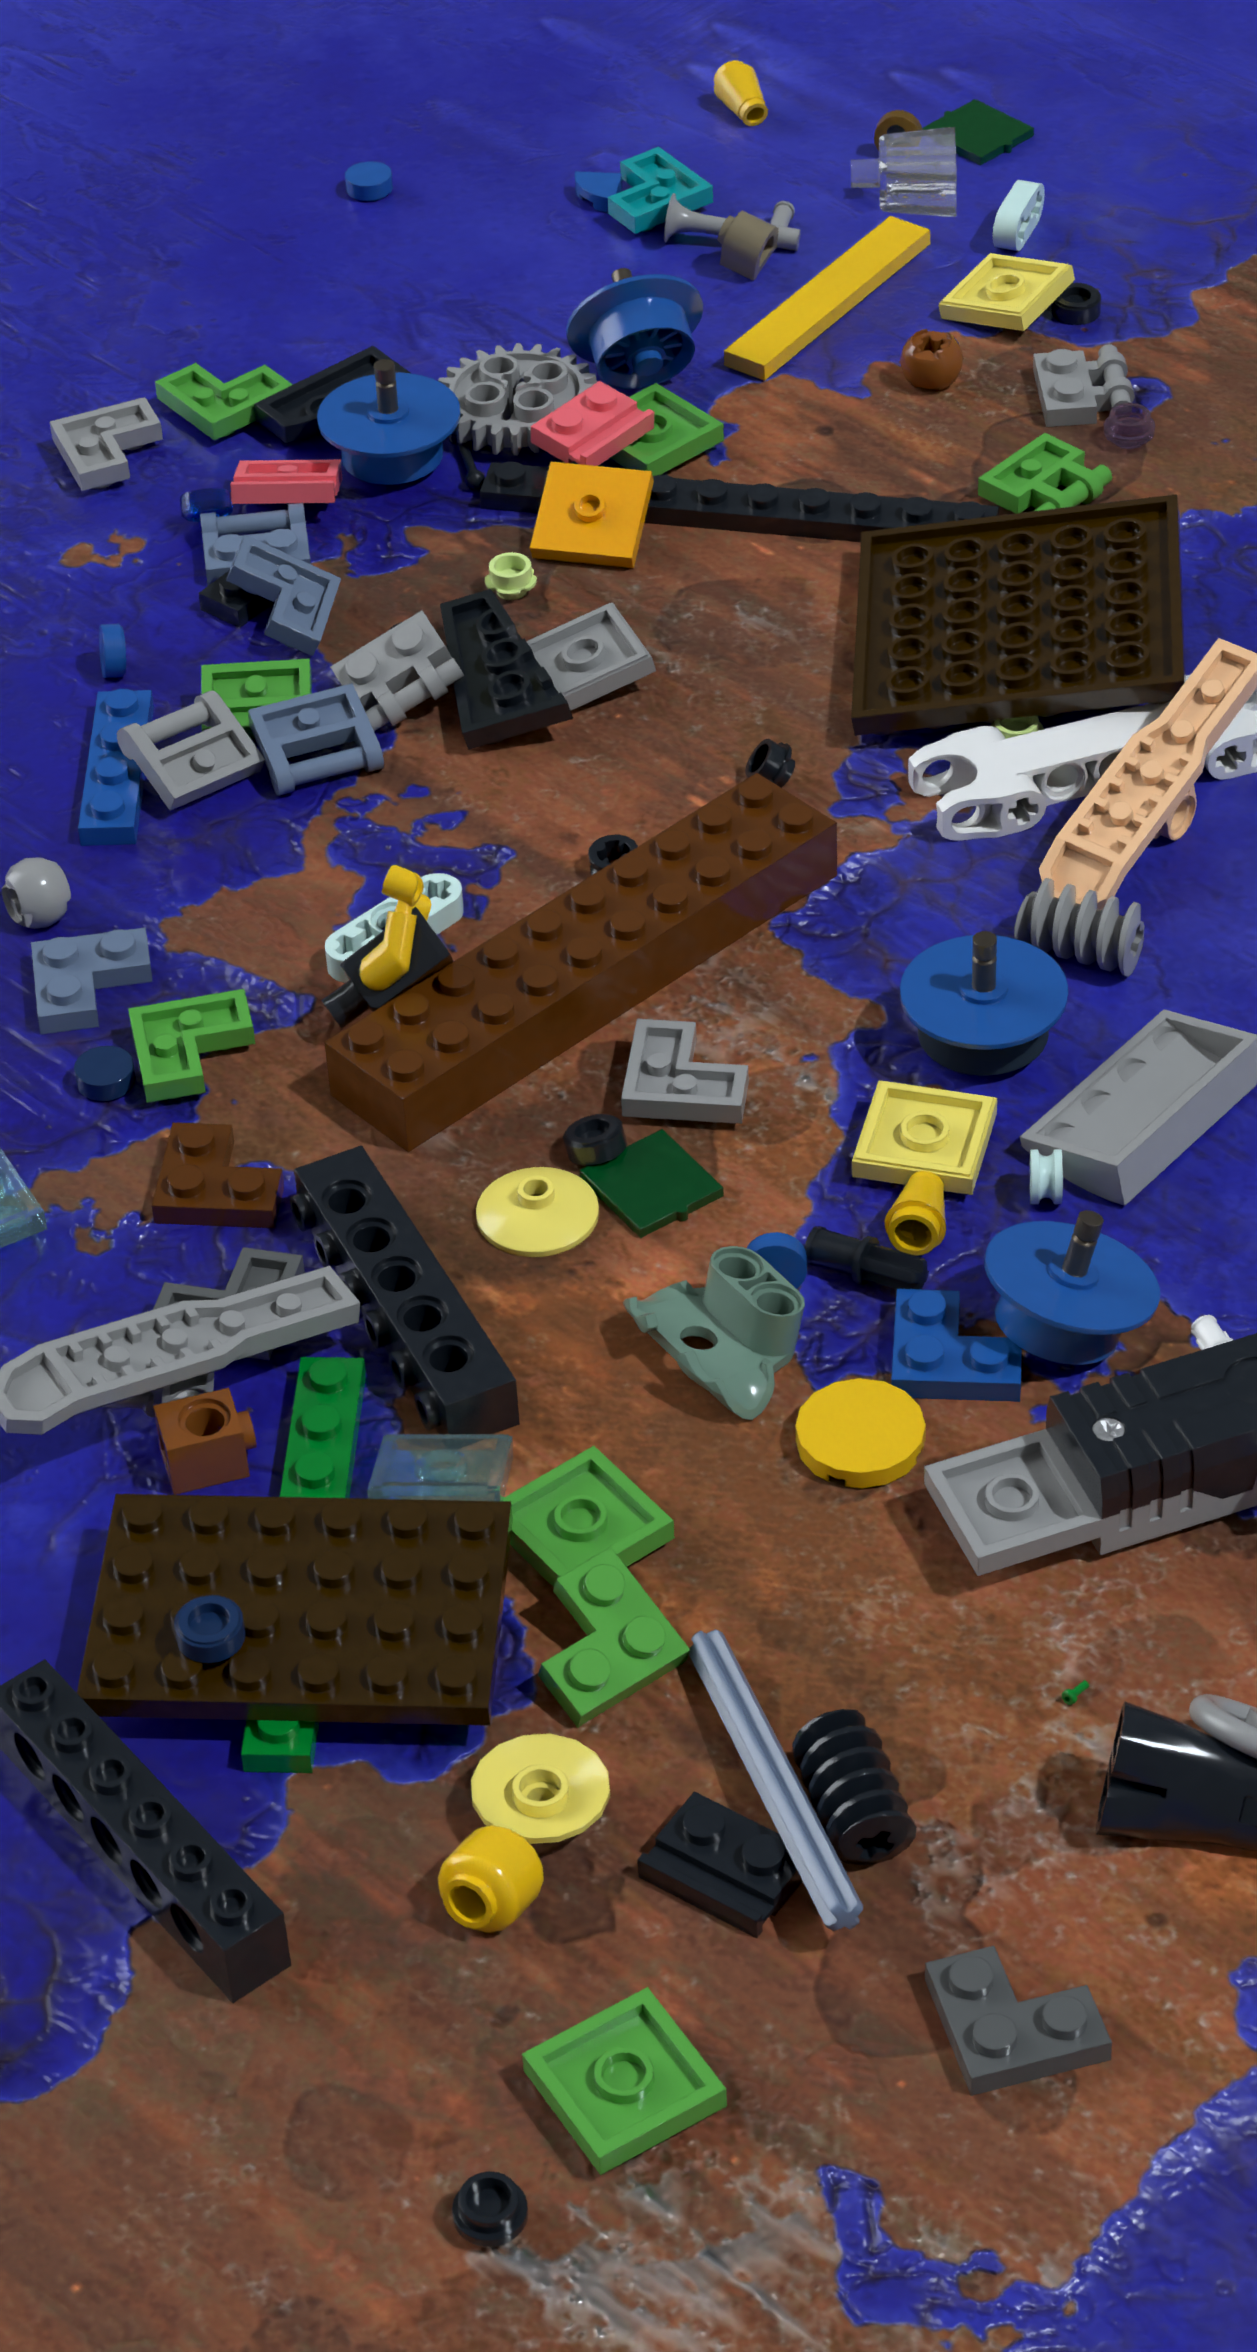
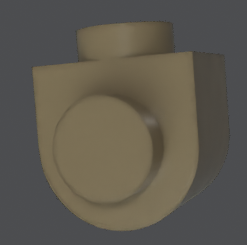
M743 210L736 217L728 216L718 235V242L723 244L720 265L754 281L777 247L778 227Z

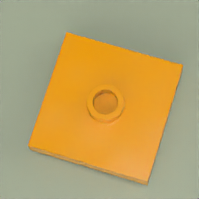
M550 462L530 545L532 558L634 568L654 483L652 471Z

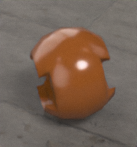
M922 329L906 341L902 349L900 364L905 379L915 388L920 387L942 391L958 378L964 357L958 341L952 334Z

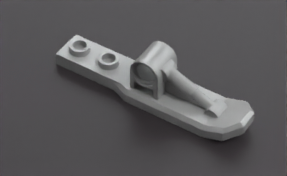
M330 1266L218 1300L181 1301L38 1344L2 1365L0 1369V1425L6 1433L42 1435L74 1415L100 1407L142 1409L147 1416L155 1417L153 1405L212 1392L214 1372L223 1369L232 1361L358 1323L360 1302Z

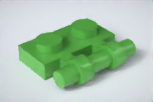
M1043 433L978 478V495L1013 513H1021L1031 505L1037 508L1034 511L1074 507L1080 503H1091L1103 493V487L1112 481V473L1105 465H1098L1093 470L1084 467L1085 451L1047 433ZM1060 485L1067 487L1063 491L1057 489Z

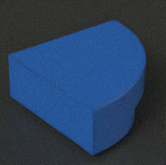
M575 171L576 195L581 200L585 198L593 202L594 209L608 212L607 197L622 191V173Z

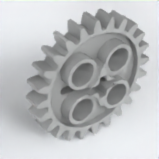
M516 343L513 351L507 352L502 346L497 345L495 347V354L491 355L478 350L476 351L477 360L473 361L462 357L459 359L460 368L448 367L446 369L447 377L438 379L439 382L452 390L460 404V420L455 430L451 433L457 434V443L462 444L473 440V450L476 451L486 445H491L492 452L496 455L504 447L511 448L513 455H519L522 447H529L534 453H539L540 448L531 443V425L597 383L596 374L589 373L588 363L577 364V355L571 354L561 358L560 348L543 353L541 344L535 345L530 351H524L521 343Z

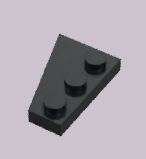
M371 346L255 403V420L285 443L321 435L317 414L322 401L327 395L349 381L375 374V362L382 359H392L376 347ZM392 360L395 364V373H410Z

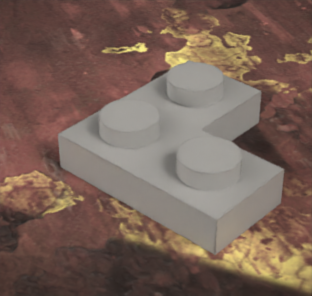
M146 397L50 421L52 439L81 491L92 488L101 489L115 482L130 479L128 461L122 450L139 449L145 444L163 440L161 422Z
M637 1019L621 1097L622 1116L742 1124L749 1085L748 1065L693 1062L697 1041L696 1022Z

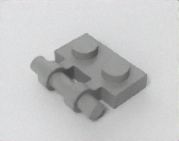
M1112 344L1102 346L1099 349L1097 361H1086L1083 350L1057 349L1050 353L1033 354V373L1046 427L1097 424V412L1113 411V414L1117 417H1126L1132 412V402L1135 397L1132 383L1126 378L1128 369L1125 357L1118 352L1116 346Z
M422 610L330 666L342 686L353 683L374 731L389 722L392 726H395L407 718L405 712L431 696L434 700H437L449 692L446 688L447 686L464 677L457 662L451 657L445 644Z

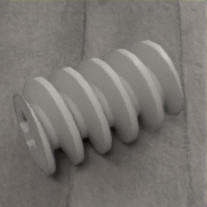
M1045 878L1038 891H1032L1023 900L1014 926V939L1029 944L1032 942L1033 946L1046 953L1054 949L1057 957L1066 960L1075 955L1077 961L1089 966L1097 960L1100 969L1111 972L1119 966L1121 974L1129 977L1135 970L1144 942V922L1141 921V904L1133 902L1125 915L1121 916L1119 915L1118 897L1111 896L1104 908L1099 910L1097 909L1098 898L1096 891L1089 890L1081 904L1075 903L1076 887L1074 885L1067 884L1059 898L1054 897V880Z

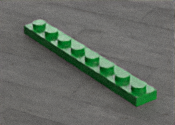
M300 1358L280 1497L350 1498L366 1379L364 1358ZM246 1720L241 1752L244 1772L313 1773L319 1722Z

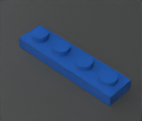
M117 689L114 691H99L97 693L78 824L81 846L136 844L145 775L135 760L128 759L121 751L117 741V731L132 723L142 726L152 721L154 711L152 690L132 691L129 689Z

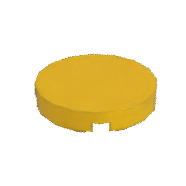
M857 1378L834 1382L814 1392L800 1407L796 1421V1444L800 1459L816 1476L829 1481L830 1475L837 1479H844L845 1486L868 1488L887 1485L910 1472L917 1464V1456L921 1450L923 1452L926 1440V1424L921 1407L906 1391L885 1381Z

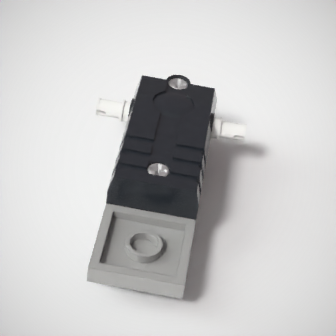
M1203 1315L1191 1325V1333L1196 1337V1343L1200 1347V1351L1141 1368L1138 1375L1131 1376L1128 1372L1112 1377L1108 1384L1102 1386L1099 1382L1080 1387L1079 1393L1073 1395L1066 1391L1050 1396L1046 1410V1429L924 1466V1485L977 1576L1088 1541H1092L1099 1555H1103L1257 1506V1333L1234 1340L1228 1336L1226 1331H1222L1213 1315Z

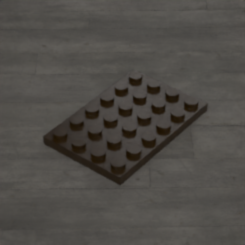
M116 1494L77 1694L99 1717L490 1726L513 1522L511 1501ZM206 1595L223 1596L234 1601L242 1611L245 1627V1640L239 1651L230 1658L215 1663H200L183 1655L177 1645L174 1627L175 1617L180 1608L187 1602Z

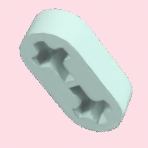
M1017 180L996 214L993 227L994 247L1020 251L1041 217L1045 195L1043 184L1024 180Z

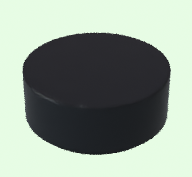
M1072 283L1051 304L1052 316L1057 321L1068 325L1091 323L1100 316L1101 294L1091 285Z
M595 1114L581 1118L572 1123L563 1135L568 1158L571 1162L578 1165L589 1166L605 1163L619 1156L627 1146L621 1120L608 1114Z

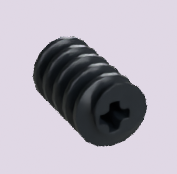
M852 1709L827 1712L804 1725L797 1732L792 1744L793 1758L801 1770L802 1782L809 1791L810 1803L817 1812V1817L839 1859L847 1864L869 1865L896 1857L907 1849L916 1837L917 1827L911 1816L907 1814L908 1804L899 1792L898 1779L890 1771V1759L882 1750V1740L876 1730L867 1727L865 1717L858 1710Z

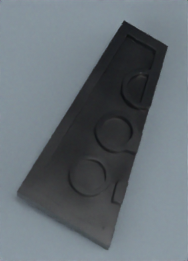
M491 589L440 604L448 651L464 674V677L454 682V689L462 734L468 750L486 744H497L510 737L573 719L568 702L561 692L558 693L550 675L544 667L539 665L531 647L525 639L520 637L514 622Z

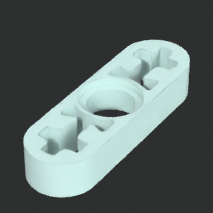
M433 873L421 877L424 884L422 894L426 895L432 904L427 922L436 935L458 922L464 913L461 883L455 877L443 873ZM391 897L387 898L327 938L325 954L327 970L332 978L343 983L349 981L340 964L383 931L381 929L386 926L388 911H395L398 900Z

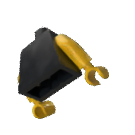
M397 865L390 867L382 886V894L398 900L395 911H388L384 931L340 964L349 981L321 1000L341 1029L368 1009L372 1012L454 962L447 948L427 922L432 904L431 900L422 894L424 888L423 880L415 872Z

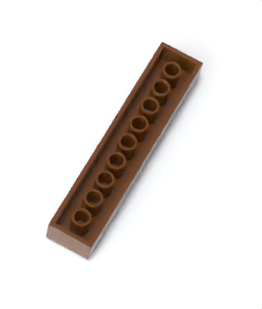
M755 773L325 1041L330 1095L409 1153L836 877L837 822L762 775Z

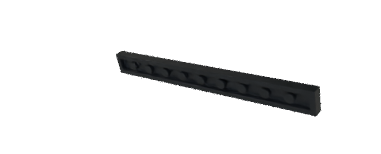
M491 462L480 490L481 509L538 514L549 467L522 465L518 462ZM668 475L653 476L654 483L644 523L861 542V532L998 516L999 506L981 505L972 501L956 503L933 501L923 497L898 498L878 496L869 492L852 494L829 492L820 488L794 489L775 487L764 483L748 485L725 483L717 479L702 481L673 478Z

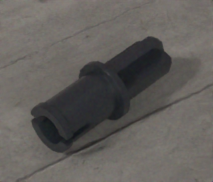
M815 1226L809 1233L804 1247L807 1254V1264L818 1265L851 1275L854 1283L865 1285L871 1281L895 1289L922 1290L929 1274L927 1261L924 1258L880 1246L878 1238L867 1236L860 1240L829 1231L821 1226Z

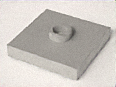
M613 602L526 641L531 647L539 665L544 667L550 675L558 693L561 692L568 702L570 710L656 672L652 656Z

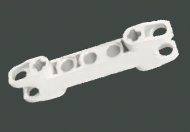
M1257 688L1206 755L1204 766L1214 778L1220 780L1231 779L1257 772ZM1171 701L1164 704L1149 703L1007 739L998 728L992 726H980L956 732L942 740L920 748L908 759V783L915 793L931 797L945 794L936 803V828L944 838L963 841L979 838H998L1021 832L1033 827L1041 820L1045 814L1046 806L1087 796L1132 735L1159 718ZM938 760L950 762V769L932 777H923L925 769L931 763ZM976 806L975 813L968 820L962 823H952L953 816L959 810Z

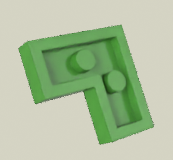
M194 363L155 381L157 399L213 440L229 436L235 430L255 422V403L293 385L266 365L223 383L200 365Z
M244 989L128 1008L147 1103L206 1093L199 1054L255 1044L253 1023Z
M611 1547L556 1579L553 1592L587 1636L541 1663L538 1676L577 1728L687 1661L690 1652L689 1647Z

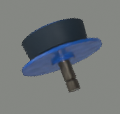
M981 931L975 935L945 940L929 947L915 957L902 976L900 1000L905 1014L918 1028L919 1042L929 1057L940 1065L956 1072L989 1076L1020 1069L1031 1063L1041 1054L1048 1041L1049 1029L1057 1023L1065 1011L1068 1000V984L1063 970L1046 952L1018 939Z

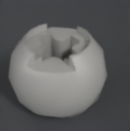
M40 857L25 858L10 867L5 877L6 884L1 888L5 907L16 924L31 929L48 928L60 921L67 911V902L71 899L69 883L61 867L56 862Z

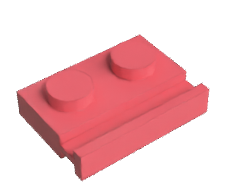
M598 381L531 425V443L565 463L574 461L582 465L599 466L654 429L655 412L651 409H647L644 412L639 410L635 400Z
M341 459L239 461L233 476L234 482L230 484L232 504L335 503V495L338 494L342 482Z

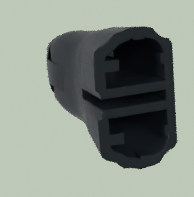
M1124 1701L1100 1797L1096 1835L1146 1840L1201 1842L1257 1851V1759L1180 1721Z

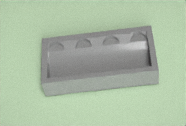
M1163 1009L1020 1136L1021 1146L1029 1153L1030 1150L1038 1149L1039 1153L1043 1156L1051 1155L1054 1149H1062L1063 1178L1088 1192L1125 1206L1257 1085V1034Z

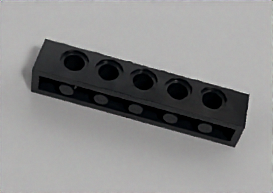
M360 1145L295 1168L297 1195L290 1197V1206L294 1219L301 1231L304 1232L310 1229L314 1236L315 1248L322 1265L334 1268L340 1279L359 1300L364 1325L371 1343L376 1349L384 1346L389 1354L391 1371L401 1389L410 1387L415 1395L416 1409L424 1427L427 1430L435 1428L450 1451L519 1425L515 1377L363 1146Z
M45 1659L0 1685V1749L232 2003H235L292 1966L284 1913Z

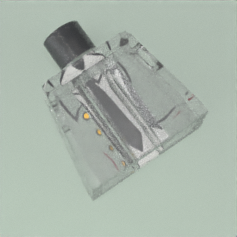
M955 127L882 135L879 137V159H851V188H879L880 210L884 212L956 217L957 167Z

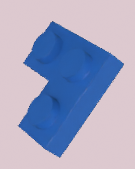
M897 1289L891 1385L906 1391L912 1398L1020 1402L1022 1348L1013 1343L1008 1337L959 1336L960 1291Z

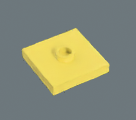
M990 253L938 304L941 319L1025 331L1075 281L1073 267L1065 263Z
M879 1080L852 1159V1177L906 1185L914 1173L930 1171L941 1178L944 1184V1191L972 1195L997 1115V1098Z

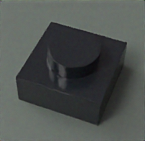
M228 571L199 592L200 608L210 615L241 628L274 602L259 595L248 593L241 587L226 581L229 574Z

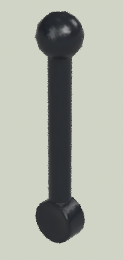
M457 434L449 435V441L458 445L467 471L465 477L466 485L474 490L480 489L485 476L480 470H477L467 442L459 444L457 443Z

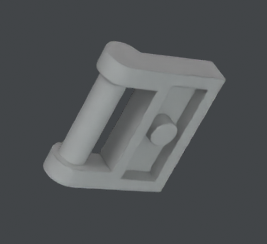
M213 690L196 696L194 704L142 726L132 723L117 731V741L121 751L128 759L135 760L170 811L260 772L265 761L263 755L223 699ZM201 724L207 727L211 726V728L160 750L154 745Z

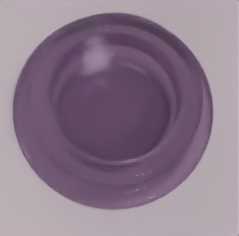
M1135 403L1120 404L1111 409L1109 417L1105 420L1104 435L1118 447L1135 449L1149 442L1154 437L1155 422L1146 407Z

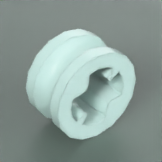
M1038 1149L1030 1150V1204H1039V1201L1045 1197L1052 1199L1054 1204H1062V1149H1054L1053 1153L1049 1156L1041 1155Z

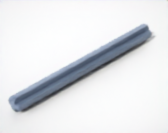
M716 1629L708 1633H704L701 1630L692 1636L693 1645L689 1648V1655L825 1926L832 1931L843 1927L849 1930L856 1927L860 1921L858 1915L863 1911V1904L726 1637Z

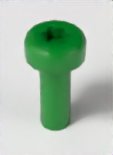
M1084 1680L1072 1690L1066 1689L1063 1691V1701L1068 1705L1075 1704L1077 1696L1089 1687V1683Z

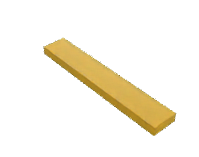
M889 216L724 350V366L758 379L766 380L929 246L930 229Z

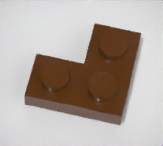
M173 1122L152 1202L154 1223L275 1228L284 1190L283 1171L281 1168L229 1166L234 1146L232 1125Z

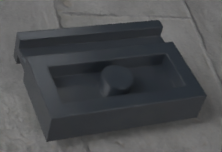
M695 1791L656 1836V1845L648 1854L643 1852L637 1859L639 1878L755 1938H758L763 1932V1924L770 1915L775 1917L803 1882L778 1833Z

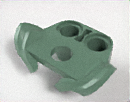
M728 1246L722 1247L712 1254L705 1287L693 1288L685 1280L663 1288L644 1300H637V1297L627 1298L623 1301V1305L626 1311L633 1317L640 1331L648 1333L677 1361L680 1369L691 1380L709 1391L731 1412L743 1419L753 1420L763 1412L773 1395L775 1386L774 1373L788 1364L794 1356L805 1302L801 1293L762 1256L744 1247ZM688 1336H699L712 1342L714 1347L705 1350L694 1349L683 1343L681 1339Z

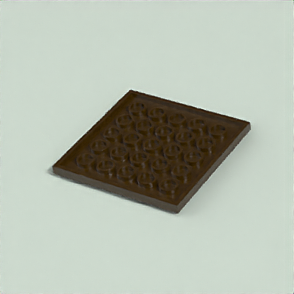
M1177 494L861 532L851 712L854 736L867 734L887 735L895 731L920 728L942 729L949 725L974 722L994 723V720L1002 721L1004 719L1037 715L1050 717L1063 712L1090 709L1104 711L1117 706L1144 703L1164 704L1171 701L1186 682L1180 513Z

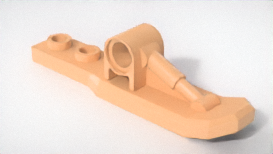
M1218 638L1159 718L1132 735L1055 837L1039 867L1042 882L1045 878L1054 880V897L1059 898L1064 887L1067 884H1071L1076 887L1075 903L1081 904L1086 893L1089 890L1097 892V909L1102 910L1107 900L1111 896H1115L1124 877L1153 838L1157 839L1161 835L1176 841L1186 833L1194 818L1197 807L1194 783L1203 772L1206 755L1257 688V653Z

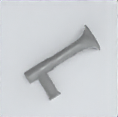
M673 193L667 210L664 242L667 243L670 237L683 232L719 235L720 229L727 218L691 211L683 207L677 201L676 194ZM780 201L775 205L770 224L779 229L777 248L797 251L801 229L788 227L790 220L794 216L795 208L787 201Z

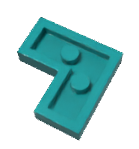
M656 147L620 162L622 180L632 186V188L607 197L608 214L636 234L649 231L656 225L666 222L667 210L673 193L676 194L677 201L683 207L694 211L713 203V186L662 148Z

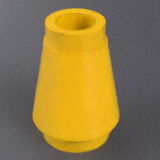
M734 60L723 64L714 75V93L716 97L736 114L745 125L756 126L762 123L768 115V108L753 67Z
M919 1171L911 1175L885 1217L886 1233L890 1242L897 1250L914 1256L924 1255L937 1247L945 1237L944 1184L941 1178L933 1172Z

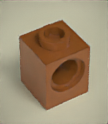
M229 1388L153 1405L160 1451L174 1495L250 1477L246 1450L257 1448L254 1428L248 1410L237 1413Z

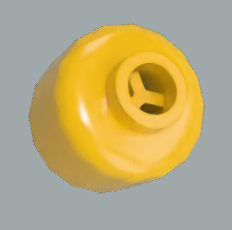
M495 1825L480 1827L473 1831L446 1858L438 1875L439 1893L448 1914L464 1927L487 1933L502 1931L516 1921L538 1897L544 1881L542 1863L531 1844L513 1830Z

